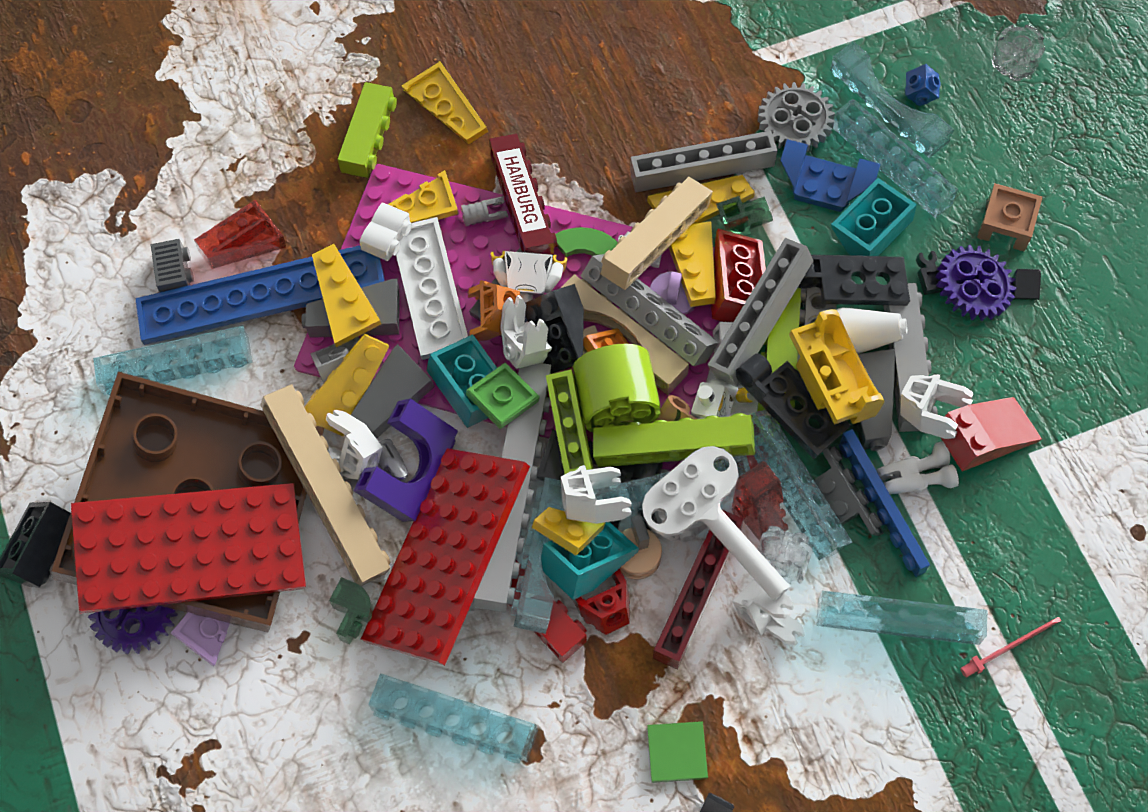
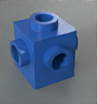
M927 64L906 72L905 94L908 99L918 106H922L939 98V87L941 85L939 74Z

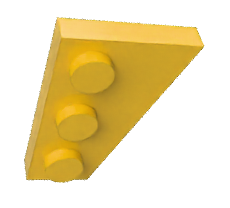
M445 170L439 173L438 178L429 183L426 181L419 185L420 188L409 195L404 194L388 204L409 213L411 223L436 217L440 220L458 215V209Z

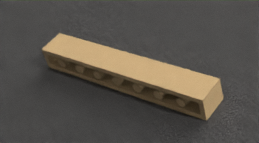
M292 384L263 396L260 406L357 588L385 575L389 571V556L384 550L381 551L378 546V537L372 527H368L364 519L366 516L360 504L356 505L352 497L353 490L347 481L344 482L340 475L341 468L335 458H331L327 451L329 447L326 439L323 436H319L315 428L316 421L313 415L307 413L303 406L304 399L298 390L295 391Z

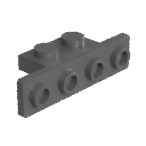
M828 446L823 451V454L832 468L811 481V484L835 525L841 527L860 514L872 535L880 536L884 534L880 528L882 526L880 518L876 513H871L867 506L869 503L868 498L863 491H858L854 484L856 479L853 473L848 468L845 469L841 463L843 459L841 453L835 446Z

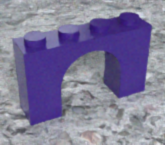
M410 398L397 402L387 424L409 437L415 444L419 454L417 472L411 480L404 483L377 466L364 468L353 490L402 522L416 521L420 512V505L427 498L431 488V481L436 476L441 458L447 448L452 449L454 447L455 437L458 433L457 429Z

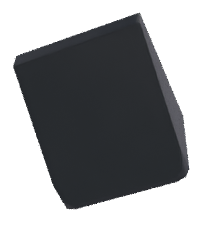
M1017 269L1012 278H1015L1013 286L1016 287V290L1013 292L1014 299L1039 300L1041 270Z
M709 793L700 812H732L734 805L713 793Z

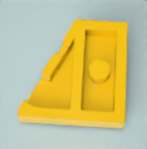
M548 507L534 519L532 528L572 554L577 555L603 530L605 522L595 524L567 519L565 511Z

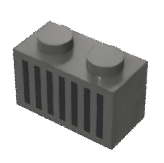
M180 238L150 244L156 287L159 292L191 285L190 282H194L191 267L188 268L187 264L188 261H191L188 247L183 246Z

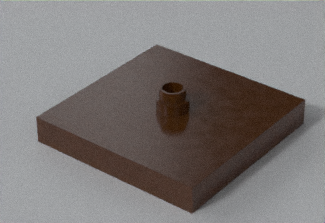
M118 372L74 503L293 483L299 524L307 492L264 411ZM316 425L315 428L319 436H323L325 428ZM71 512L51 573L53 580L77 585ZM280 592L158 606L190 612L195 615L268 633Z

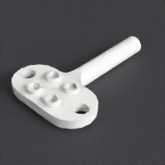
M714 446L702 447L693 452L651 487L645 495L642 504L644 519L652 530L657 534L665 536L679 535L699 522L706 524L771 599L775 601L790 588L789 584L720 508V503L736 487L738 480L737 463L732 455L722 448ZM718 459H725L729 463V467L727 470L720 472L714 468V462ZM656 511H664L667 519L664 523L657 524L652 521V514Z

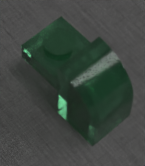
M740 196L716 204L725 231L748 235L751 234L750 229L773 221L765 196L744 204Z
M341 577L329 602L333 609L345 613L336 634L340 641L350 645L352 639H356L361 632V621L368 623L371 620L374 608L367 592L362 586Z

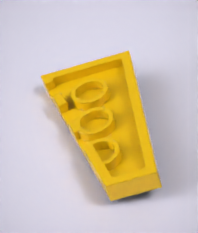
M438 62L402 85L403 90L468 144L488 132L483 121L441 62Z
M743 174L703 183V186L713 191L708 208L692 224L702 223L754 198L755 192ZM672 191L650 195L647 201L654 210L658 207L661 199L664 196H669Z
M711 221L691 224L668 248L677 272L682 273L681 283L690 307L714 304L715 280Z
M335 244L312 254L336 348L381 325L379 317Z
M367 334L360 338L343 358V362L336 370L330 373L325 383L312 394L311 399L304 406L306 412L313 415L317 426L344 436L342 432L328 424L326 416L328 413L333 414L334 410L343 411L349 415L352 414L374 378L389 348L388 344Z

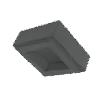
M641 515L631 517V528L639 550L648 548L650 537L643 517Z

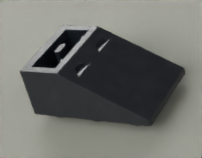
M575 284L551 291L525 302L527 321H532L535 327H537L538 320L542 319L548 327L547 343L552 349L548 352L543 364L551 365V374L572 367L576 360L583 355L584 307Z

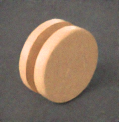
M632 528L621 532L638 547ZM647 529L650 537L648 548L639 550L637 554L619 568L623 576L639 580L651 576L658 569L661 562L662 546L658 537L649 529Z

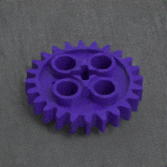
M968 245L966 249L960 246L956 251L954 249L951 250L943 258L942 263L937 268L939 272L936 278L940 281L936 286L943 288L940 296L948 297L945 303L954 304L953 311L961 309L962 317L970 313L971 320H974L978 315L980 320L983 321L986 317L992 320L996 315L1000 316L1011 305L1010 302L1015 298L1012 294L1016 290V287L1012 286L1015 278L1008 277L1012 270H1005L1003 268L1006 262L999 263L997 261L998 254L991 257L989 249L983 253L981 246H978L974 251L972 246Z
M157 605L153 611H147L148 606L134 608L136 609L134 613L130 611L132 608L119 609V614L113 619H109L114 610L95 612L88 615V618L95 622L90 628L97 632L95 637L99 641L103 640L102 644L108 648L112 645V649L115 652L122 648V651L128 655L131 647L137 654H140L141 646L143 645L148 650H151L150 642L154 641L157 644H161L158 636L160 634L164 636L169 635L165 628L166 626H175L170 617H176L178 613L173 609ZM140 624L137 632L130 633L133 625Z

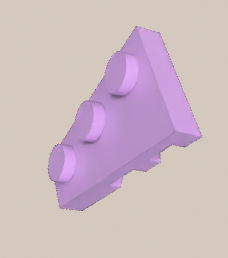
M187 612L171 634L210 665L215 666L230 623Z

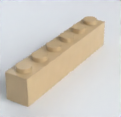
M690 177L682 184L678 183L669 196H664L661 199L657 208L649 210L641 223L637 222L626 237L622 236L612 251L608 250L601 260L603 264L601 275L626 290L708 208L713 191Z

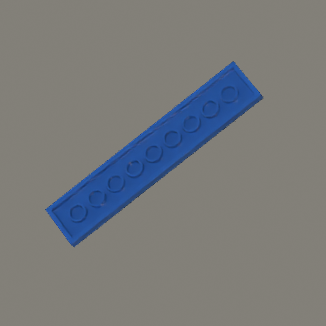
M360 245L338 250L360 288L385 281L379 257L361 250ZM308 257L135 299L140 339L144 345L303 308L308 303L322 300L323 296L313 258Z

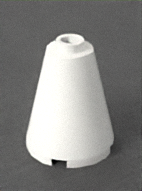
M844 307L836 309L857 354L902 340L903 334L908 332L906 318L902 319L901 315L897 313Z

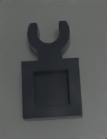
M934 251L929 253V260L923 257L922 252L916 257V263L920 267L917 275L924 295L943 291V288L936 286L940 280L936 278L939 270L935 263L937 255Z

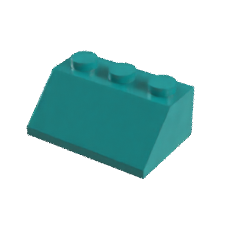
M877 178L831 224V228L849 255L879 256L913 221L917 204Z
M472 334L431 353L426 371L464 425L469 428L488 418L466 395L468 388L497 369L475 336Z

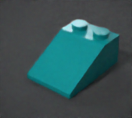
M605 522L603 530L577 555L572 554L552 540L544 543L539 569L574 600L594 591L637 554L639 548L610 522Z

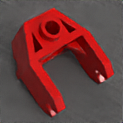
M620 569L611 575L616 586L587 600L582 597L572 600L579 614L583 617L584 622L592 624L596 630L604 635L630 624L629 590L627 581Z

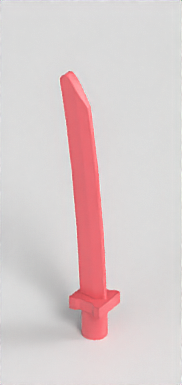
M1057 617L981 660H979L977 655L974 656L970 663L960 668L962 674L967 678L975 672L978 674L983 672L985 669L984 664L1059 623L1061 619Z

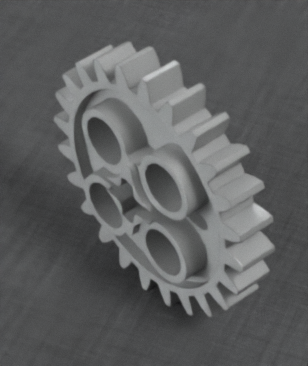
M793 82L792 88H789L784 83L782 90L775 87L774 94L767 92V98H763L761 106H759L757 120L760 123L759 130H764V132L771 131L774 142H779L778 149L786 144L787 139L808 144L807 151H809L810 145L818 148L819 141L824 143L826 136H830L835 112H832L833 104H828V97L821 98V90L814 93V86L805 89V83H802L801 87L797 88L796 83Z

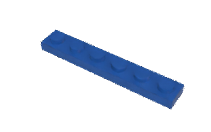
M853 429L843 433L839 444L840 451L843 457L848 458L851 462L855 478L861 480L865 487L864 493L869 502L874 503L878 510L877 516L882 524L886 525L889 529L893 545L901 550L906 568L909 571L912 570L915 577L924 574L930 564Z

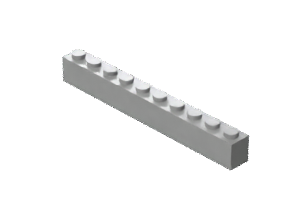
M539 363L519 368L518 375L540 396L539 402L508 424L501 458L524 461L530 468L473 599L474 608L506 613L507 605H513L515 588H511L512 579H518L520 563L516 562L517 554L523 553L525 538H520L522 529L527 530L529 514L525 513L526 505L531 506L534 490L529 488L531 481L536 482L538 466H534L535 458H540L542 443L538 442L539 435H545L547 420H543L544 412L549 413L551 402L550 397H547L548 385L546 375L551 374V365Z

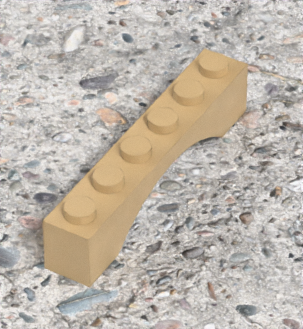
M574 274L561 287L575 284L584 307L583 321L598 323L611 329L618 328L631 344L642 346L648 350L656 386L664 393L669 395L688 375V361L669 349L659 338H655L640 323L632 320L630 315L621 308L618 309L605 295L595 291L586 280L580 279Z

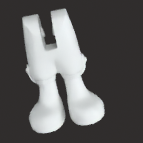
M943 441L937 442L934 445L932 454L928 457L919 459L915 456H908L904 460L877 469L881 480L892 479L884 483L889 494L912 491L921 492L928 485L940 484L947 488H954L959 484L956 468L954 465H949L950 453ZM941 468L933 473L920 474L923 470Z

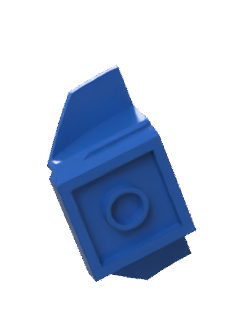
M789 139L786 141L781 157V163L793 186L792 190L795 200L842 212L849 204V201L861 195L876 180L881 165L859 158L857 168H852L807 156L808 144Z

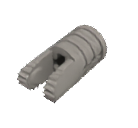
M501 196L475 202L474 204L461 205L465 227L471 224L507 218V211L489 214L487 209L489 206L504 203V197Z
M384 439L379 443L383 448L378 463L379 466L397 480L406 483L408 470L392 440Z

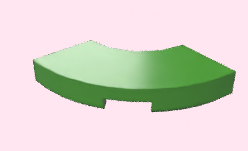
M571 228L555 234L557 247L565 257L578 253L592 256L602 255L608 250L612 251L618 243L610 235L592 228Z

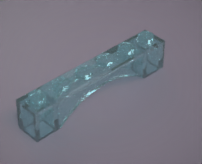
M854 41L833 56L830 70L834 76L846 83L853 93H857L870 108L875 109L884 121L894 126L902 137L907 138L915 145L919 152L931 158L950 142L954 129L937 114L912 109L887 93L874 75L870 55Z
M545 477L543 487H537L534 502H539L538 509L533 508L531 524L548 507L564 511L560 480ZM534 529L533 531L528 530L525 546H529L530 549L529 553H523L520 567L525 569L524 576L519 575L515 592H520L519 600H513L510 615L515 616L513 627L546 634L554 596L546 583L541 563L542 547L547 537Z

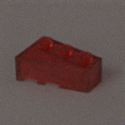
M256 200L194 239L199 253L212 269L286 248L284 236Z
M762 461L738 478L732 502L733 514L744 519V523L763 547L788 530V525L782 520L786 516V511L783 508L780 509V503L784 501L781 481L765 461Z

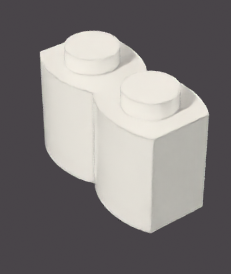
M382 203L361 236V250L387 261L392 255L395 256L400 248L401 243L399 241L403 236L409 234L412 227L409 213Z

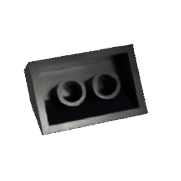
M52 502L29 503L0 557V576L28 587L40 588L41 585L45 584L51 572L49 570L55 561L70 512Z

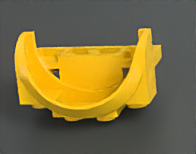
M826 310L819 312L815 322L791 330L789 336L800 355L796 367L817 409L827 408L834 424L848 419L851 420L852 424L875 417L885 401L866 372L838 311Z

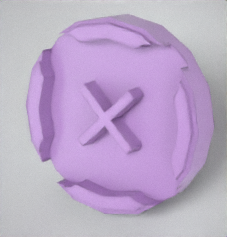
M669 271L660 274L652 281L650 289L682 314L691 313L695 307H690L681 283L682 273Z

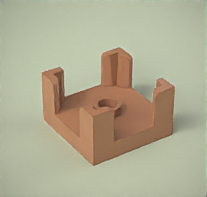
M994 183L987 200V209L977 238L989 241L993 232L1014 237L1017 239L1013 248L1025 252L1032 238L1042 196Z

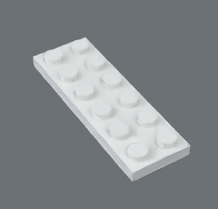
M437 217L412 223L409 234L403 236L399 241L401 244L396 254L422 360L428 359L431 353L468 337Z

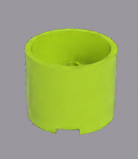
M635 344L608 345L587 352L574 363L573 371L582 418L588 431L593 432V428H599L606 424L622 426L631 422L641 424L652 423L660 416L658 392L650 355L646 348Z

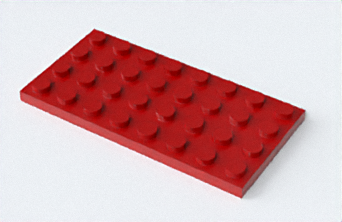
M446 449L445 454L441 458L436 476L431 481V488L427 498L420 505L417 519L413 521L361 636L362 641L445 666L530 466L526 462Z
M293 483L71 503L79 614L306 588Z

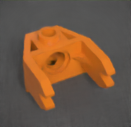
M483 280L480 281V284L469 288L468 298L475 297V300H480L481 326L471 329L469 336L473 334L477 341H486L502 335L501 317L503 304L509 297L515 303L516 297L520 295V291Z

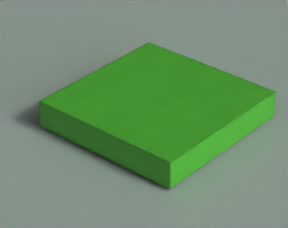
M506 363L466 390V395L499 429H502L531 408L540 399V396Z
M703 721L647 725L651 783L708 779Z

